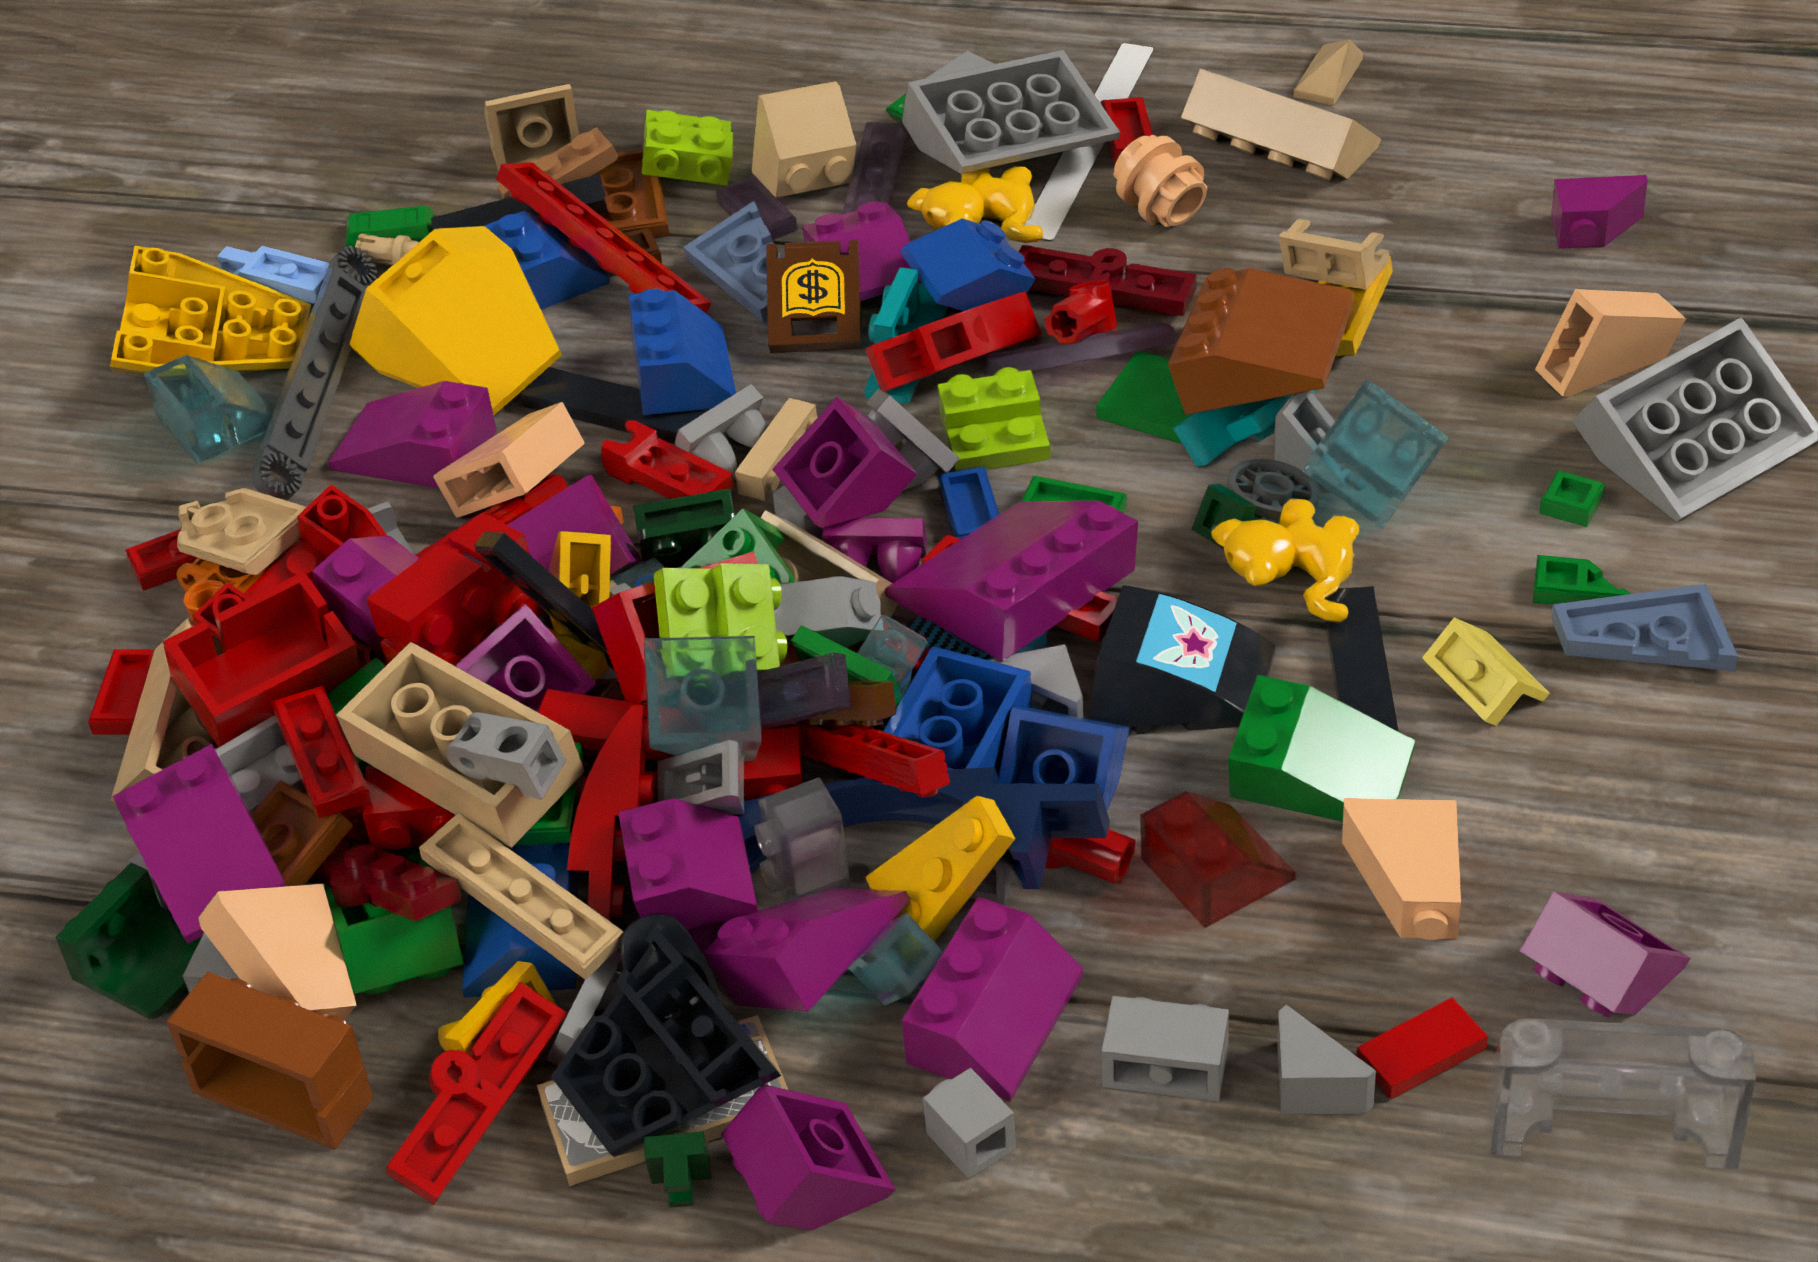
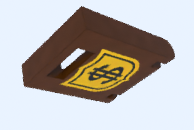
M840 240L785 243V258H778L776 244L766 245L768 347L770 353L862 349L859 240H849V255H841ZM837 319V334L794 336L792 321Z

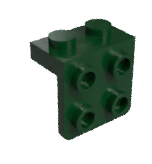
M730 488L633 505L642 561L646 562L647 566L654 565V569L660 570L662 568H677L684 563L683 560L690 559L737 514L734 513Z
M132 862L117 877L108 882L103 890L76 917L72 918L56 936L72 980L148 1019H156L162 1016L188 989L183 974L202 938L200 937L189 944L186 942L171 912L160 906L148 870Z

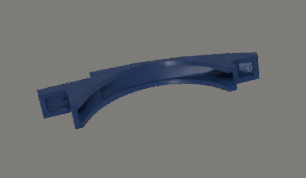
M995 767L949 769L947 771L950 778L949 785L939 788L937 794L929 797H919L918 794L901 791L897 787L883 785L880 781L863 777L804 786L744 801V814L734 815L739 817L750 872L752 874L773 857L792 846L835 829L868 822L894 820L918 821L937 825L976 796L992 799L995 801L1016 838L1001 858L1014 872L1023 889H1040L1052 838H1106L1110 820L1099 784H1000Z

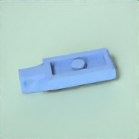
M226 246L217 256L222 270L314 304L329 266L328 262L261 246L253 253Z

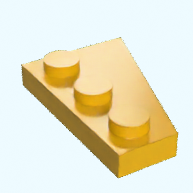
M980 796L974 797L865 877L872 890L906 891L911 900L889 923L904 955L923 958L1016 839L994 800Z

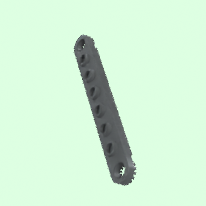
M353 246L343 247L329 263L251 471L252 482L260 493L288 501L302 486L304 474L310 465L351 350L349 343L365 290L373 283L377 271L374 270L376 268L375 264L370 263L372 261L371 257L366 258L365 255L367 253L364 251L360 253V249L357 247L354 249ZM348 264L358 272L356 276H354V271L352 273L349 272L351 270L350 267L346 268ZM271 471L278 474L284 484L278 486L279 482L277 480L272 482L274 477H269Z

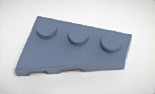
M753 201L685 245L683 249L687 260L760 321L763 323L768 321L766 245L774 243Z
M1706 584L1553 604L1551 619L1564 653L1567 656L1736 671L1738 655Z

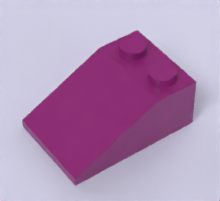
M441 381L368 402L329 460V469L439 488L433 478L436 473L492 438L497 431L488 388Z
M212 744L113 796L135 845L188 944L203 936L204 931L200 927L198 917L218 891L287 886L234 780Z
M848 888L827 889L729 920L719 929L718 938L703 952V955L735 1005L808 1012L911 899L906 891Z

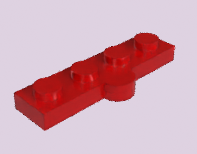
M519 982L474 1044L469 1054L460 1050H448L441 1053L434 1060L429 1074V1084L432 1092L437 1097L391 1159L385 1173L435 1206L560 1029L568 1013Z

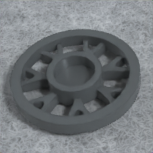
M1253 459L1241 462L1231 469L1227 480V488L1257 505L1255 514L1268 520L1270 518L1279 520L1283 509L1282 506L1290 499L1309 500L1316 509L1320 496L1319 487L1311 476L1295 466L1275 460ZM1243 475V476H1245L1246 478H1248V479H1250L1251 481H1253L1254 483L1249 482V481H1247V480L1241 478L1240 476ZM1295 480L1301 485L1294 487L1292 481Z

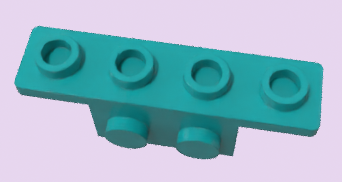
M900 267L892 285H886L884 289L882 307L879 313H874L870 319L869 340L877 344L910 332L923 325L946 318L951 307L935 302L922 283L919 284L918 270ZM873 370L864 388L865 398L870 399L880 389ZM919 380L886 391L885 393L898 403L908 404Z
M1292 395L1193 413L1176 425L1174 431L1195 465L1202 467L1238 441L1253 435L1257 441H1260L1275 432L1276 414Z

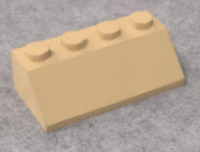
M1200 69L1181 116L1182 119L1194 125L1192 133L1214 142L1217 141L1219 135L1232 139L1229 146L1254 155L1256 148L1269 152L1267 159L1292 168L1294 161L1308 165L1305 172L1327 181L1331 180L1333 174L1348 179L1379 147L1381 138L1353 119Z
M187 618L166 639L197 623ZM212 634L216 656L224 652L222 651L220 639ZM163 642L154 650L111 797L113 802H115L113 796L206 746L212 744L215 750L219 748L170 676Z

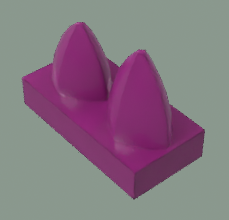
M857 518L823 527L822 536L824 542L866 567L870 556H877L883 578L891 583L896 582L916 569L919 565L920 557L927 555L928 539L923 518Z

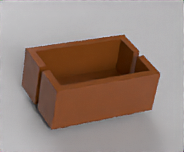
M207 971L166 1021L178 1054L184 1056L181 1062L194 1094L336 1150L374 1098L365 1066L361 1062L362 1058L352 1026L336 1015L329 1014L324 1016L305 1009L291 998L285 996L277 998L258 991L239 978L227 979Z

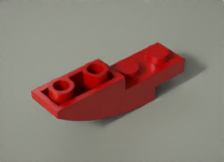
M1026 291L923 325L910 332L865 348L880 390L886 392L1042 335Z
M631 705L601 748L586 780L570 838L567 870L589 873L588 906L614 925L615 918H624L626 907V885L617 884L618 862H627L618 812L652 804L654 796V775L645 774L646 752H655L657 721L656 719H648V709L643 705Z

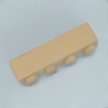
M788 398L735 471L739 495L766 501L771 492L777 489L780 479L772 469L818 418L816 404Z

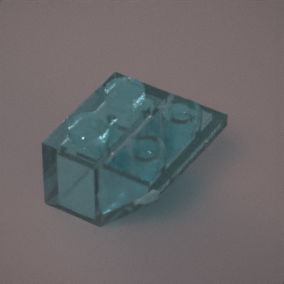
M184 355L144 373L156 416L196 464L209 458H214L228 449L261 436L267 431L273 411L238 371Z
M1366 379L1319 443L1302 469V472L1383 529L1413 490L1449 437Z

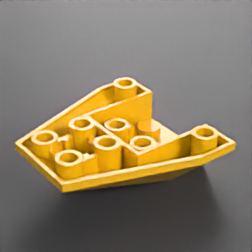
M485 226L434 229L366 288L349 343L351 348L379 374L416 388L441 381L487 387L493 416L562 356L513 250Z
M134 246L129 270L126 302L120 331L117 330L110 368L115 373L152 379L290 369L309 319L311 304L181 253L164 251L160 248Z

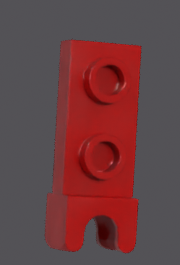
M629 420L625 423L626 430L630 432V442L617 443L613 440L602 442L601 458L605 471L608 475L628 485L635 481L670 499L729 488L731 491L734 488L731 472L657 438L656 430L637 421Z

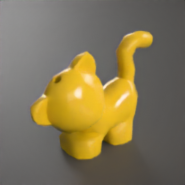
M1026 167L1009 168L1002 174L1001 178L992 177L990 175V168L962 173L961 182L949 181L931 189L920 188L912 194L907 202L908 207L921 211L927 224L936 230L962 218L979 223L982 218H990L1003 221L1001 229L1011 241L1031 243L1039 242L1043 238V230L1040 226L1025 225L1031 219L1035 209L1030 187L1032 175L1031 171Z
M1290 499L1283 505L1279 524L1267 520L1240 521L1234 518L1220 523L1212 530V538L1224 547L1225 557L1229 566L1253 586L1266 585L1274 579L1285 576L1292 569V566L1298 567L1308 572L1316 580V583L1303 594L1309 612L1330 622L1341 623L1347 619L1349 613L1347 606L1326 600V598L1336 592L1340 584L1345 583L1352 573L1353 557L1355 556L1352 544L1359 534V525L1354 519L1345 516H1333L1323 527L1316 526L1312 519L1315 508L1311 502L1303 499Z

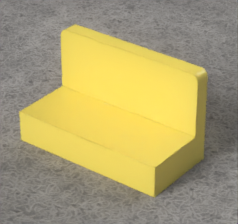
M1455 617L1422 657L1485 722L1495 726L1498 725L1522 694L1542 702L1550 694L1488 632Z

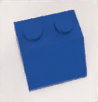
M524 210L516 214L506 215L498 221L484 225L513 250L541 310L609 284L608 275L590 253L573 246L569 242L567 235L557 227L544 223L539 216Z
M962 218L905 244L900 252L912 269L918 270V278L937 304L962 311L1024 291L1027 293L1035 280L1034 276L1024 265L1025 258L1022 254L1011 248L1004 239L1006 236L1005 232L996 224L986 220L979 224Z
M1012 707L998 778L1000 784H1099L1108 811L1120 780L1130 727L1030 707Z

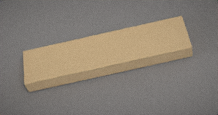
M457 813L419 847L422 860L440 873L458 879L460 888L585 980L621 947L624 934L621 929L461 813Z

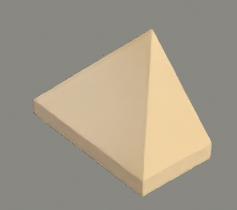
M1351 40L1323 44L1295 87L1293 97L1334 106L1363 60V52Z

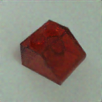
M1185 791L1140 814L1141 859L1204 928L1296 880V872L1230 804Z

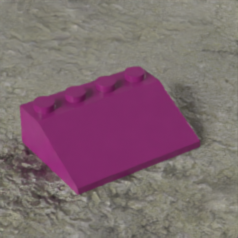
M1100 501L1018 502L886 587V597L1000 661H1004L1065 619L1070 611L1073 609L1078 610L1094 599L1095 594L1100 591L1104 592L1135 570L1138 521Z

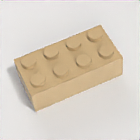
M412 642L336 715L356 757L455 815L461 813L492 837L511 848L585 772L570 730ZM481 712L549 726L567 762L542 800L523 796L516 785L491 780L489 777L485 779L469 777L450 763L445 753L446 749L455 739L470 714Z

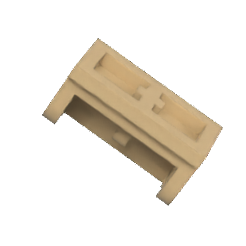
M1298 219L1287 232L1283 231L1278 236L1284 272L1288 275L1367 290L1390 261L1389 250L1379 249L1375 252L1376 246L1381 243L1384 237L1380 233H1370L1361 244L1303 233L1309 227L1310 221Z

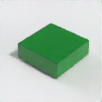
M1557 470L1540 500L1539 514L1587 527L1604 497L1605 483Z

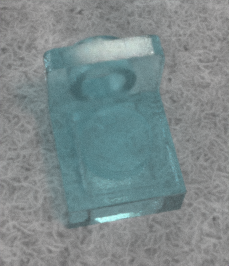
M882 615L857 654L891 670L900 692L904 696L911 684L912 669L925 650L927 640L887 615Z

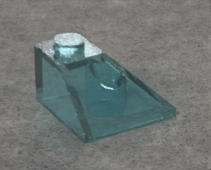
M755 636L644 638L649 748L677 756L732 740L738 742L743 761H754L762 742Z

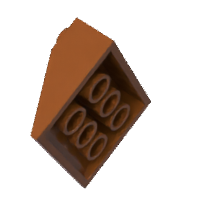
M1222 268L1212 272L1205 278L1168 363L1185 415L1325 388L1355 301L1353 291L1253 268L1234 271L1233 268Z

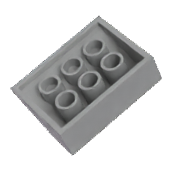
M1064 50L907 83L902 118L903 125L920 151L960 174L1119 139L1120 131Z
M1742 317L1598 394L1572 420L1601 463L1676 522L1818 443L1817 421Z

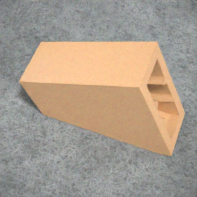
M1575 289L1535 370L1561 396L1569 397L1665 359L1686 318L1658 293Z
M563 402L526 415L440 470L433 478L455 517L458 518L526 494L583 446L585 442Z
M1344 798L1342 844L1399 937L1424 940H1458L1461 891L1456 801Z
M323 884L218 891L198 917L201 929L236 975L254 989L277 998L279 996L291 998L305 1009L324 1016L329 1014L336 1015L343 1020L357 1006Z

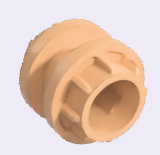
M1151 135L1142 136L1134 140L1120 154L1114 167L1113 176L1117 179V195L1126 204L1138 206L1139 215L1152 226L1158 222L1165 227L1181 225L1199 210L1205 200L1207 185L1203 182V166L1192 156H1182L1180 145L1171 137Z

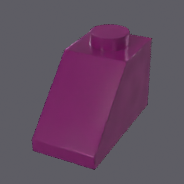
M1647 176L1555 179L1551 218L1558 249L1605 247L1643 218L1648 182Z

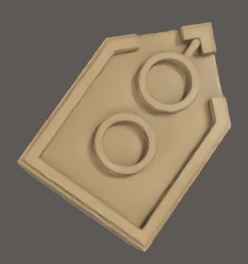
M247 488L225 493L226 500L200 507L198 501L179 506L178 518L181 522V531L177 537V547L180 552L253 575H258L300 538L297 516L306 508V506Z

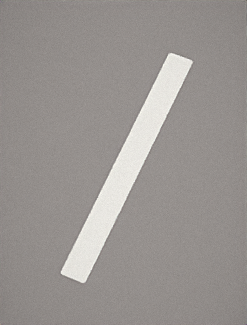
M1123 43L1095 93L1098 101L1101 103L1102 100L1128 98L1153 48ZM1105 142L1063 152L1035 204L1031 219L1025 223L1026 226H1040L1043 230L1042 239L1053 240Z

